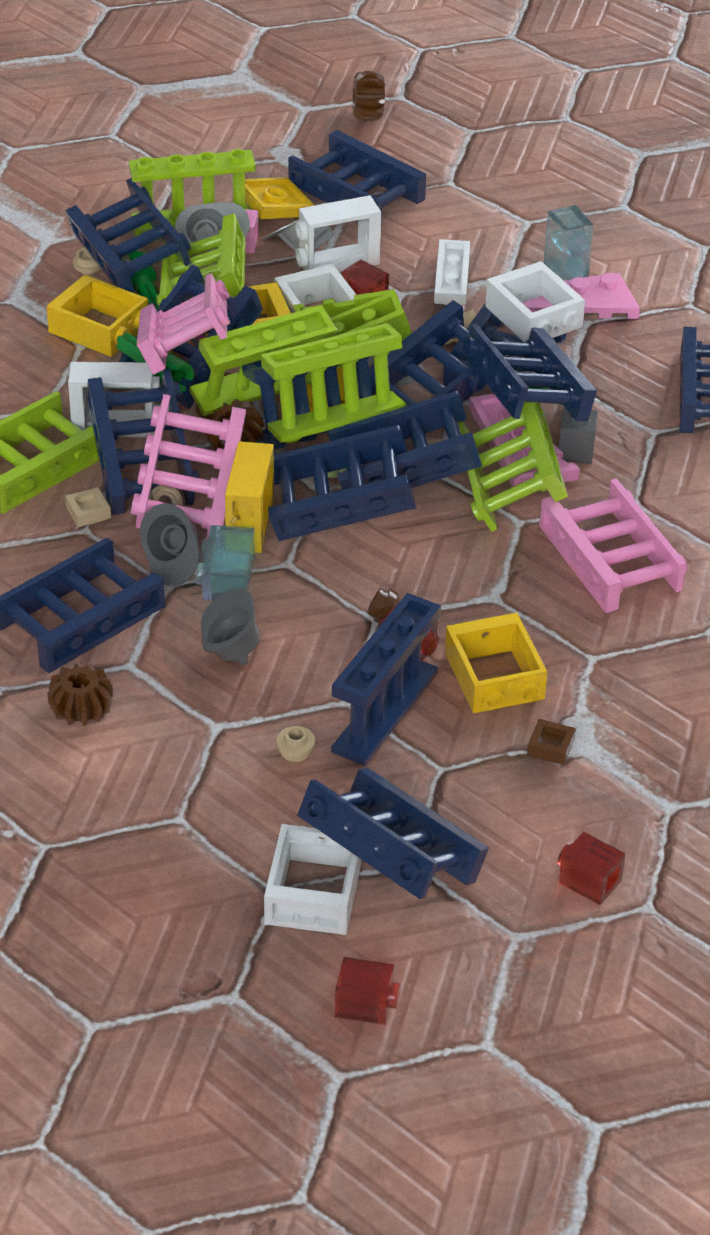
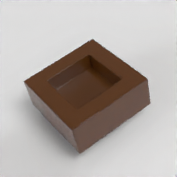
M538 719L528 743L527 756L565 765L575 740L576 728Z

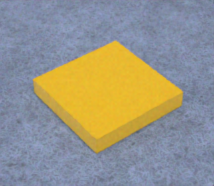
M288 177L245 179V202L252 210H258V217L260 219L299 217V208L315 206Z

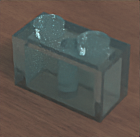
M576 205L548 211L544 264L562 280H570L575 277H589L593 223Z
M211 525L209 539H203L201 544V561H204V563H198L196 569V584L202 585L203 600H214L222 593L232 589H244L248 592L255 556L254 528Z

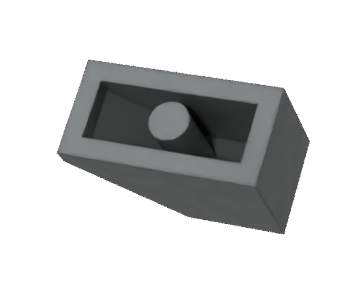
M563 408L559 449L563 452V459L565 461L592 464L598 411L591 410L588 421H575L566 408Z

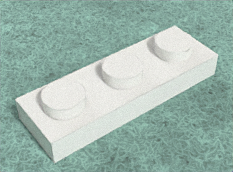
M439 239L434 303L447 305L454 300L460 305H466L470 241Z

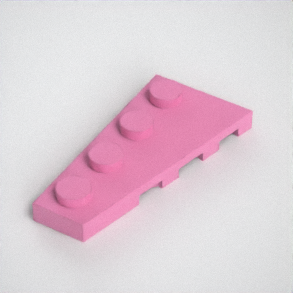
M605 273L599 276L575 277L570 280H563L585 300L584 313H598V318H612V313H627V319H639L640 307L620 273ZM543 296L522 302L532 313L553 306Z
M495 394L469 398V410L480 430L511 416ZM521 426L487 443L492 449L522 435V430L526 428ZM554 445L564 482L579 480L580 468L573 462L568 464L563 459V452ZM530 447L524 448L498 462L502 468L528 456V451L532 449ZM533 468L510 479L509 482L514 487L535 477L534 473L539 470Z

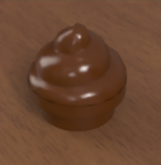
M379 588L368 607L367 614L374 617V622L378 624L383 623L400 602L399 594L392 589L386 591Z

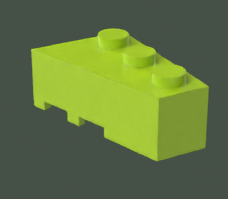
M395 289L354 295V300L336 303L334 299L323 300L322 306L337 329L336 336L388 323L402 335V341L412 333ZM303 303L293 305L296 312L315 307H304ZM339 364V366L336 367V368H337V369L341 368V367H342V364Z

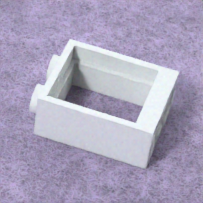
M371 196L299 208V222L295 224L296 234L299 239V248H296L295 255L299 267H303L304 270H310L333 264L339 272L380 265L381 211ZM358 220V244L314 252V228Z
M542 261L487 279L485 306L524 343L529 339L532 327L544 328L552 338L583 327L585 300ZM543 296L553 306L532 313L522 302Z
M333 264L274 278V283H278L290 313L296 312L293 306L295 304L303 303V305L331 298H334L336 302L354 300V295H356Z
M71 362L68 380L71 422L82 430L92 426L86 388L89 378L101 377L103 387H144V389L160 388V377L153 375L147 363ZM155 402L145 403V410L109 411L110 419H116L117 422L152 418L154 405L161 406V404H155ZM154 432L123 435L118 437L147 438L148 434L154 435Z
M282 824L264 895V924L347 935L362 860L316 828ZM290 860L347 867L342 893L284 887Z

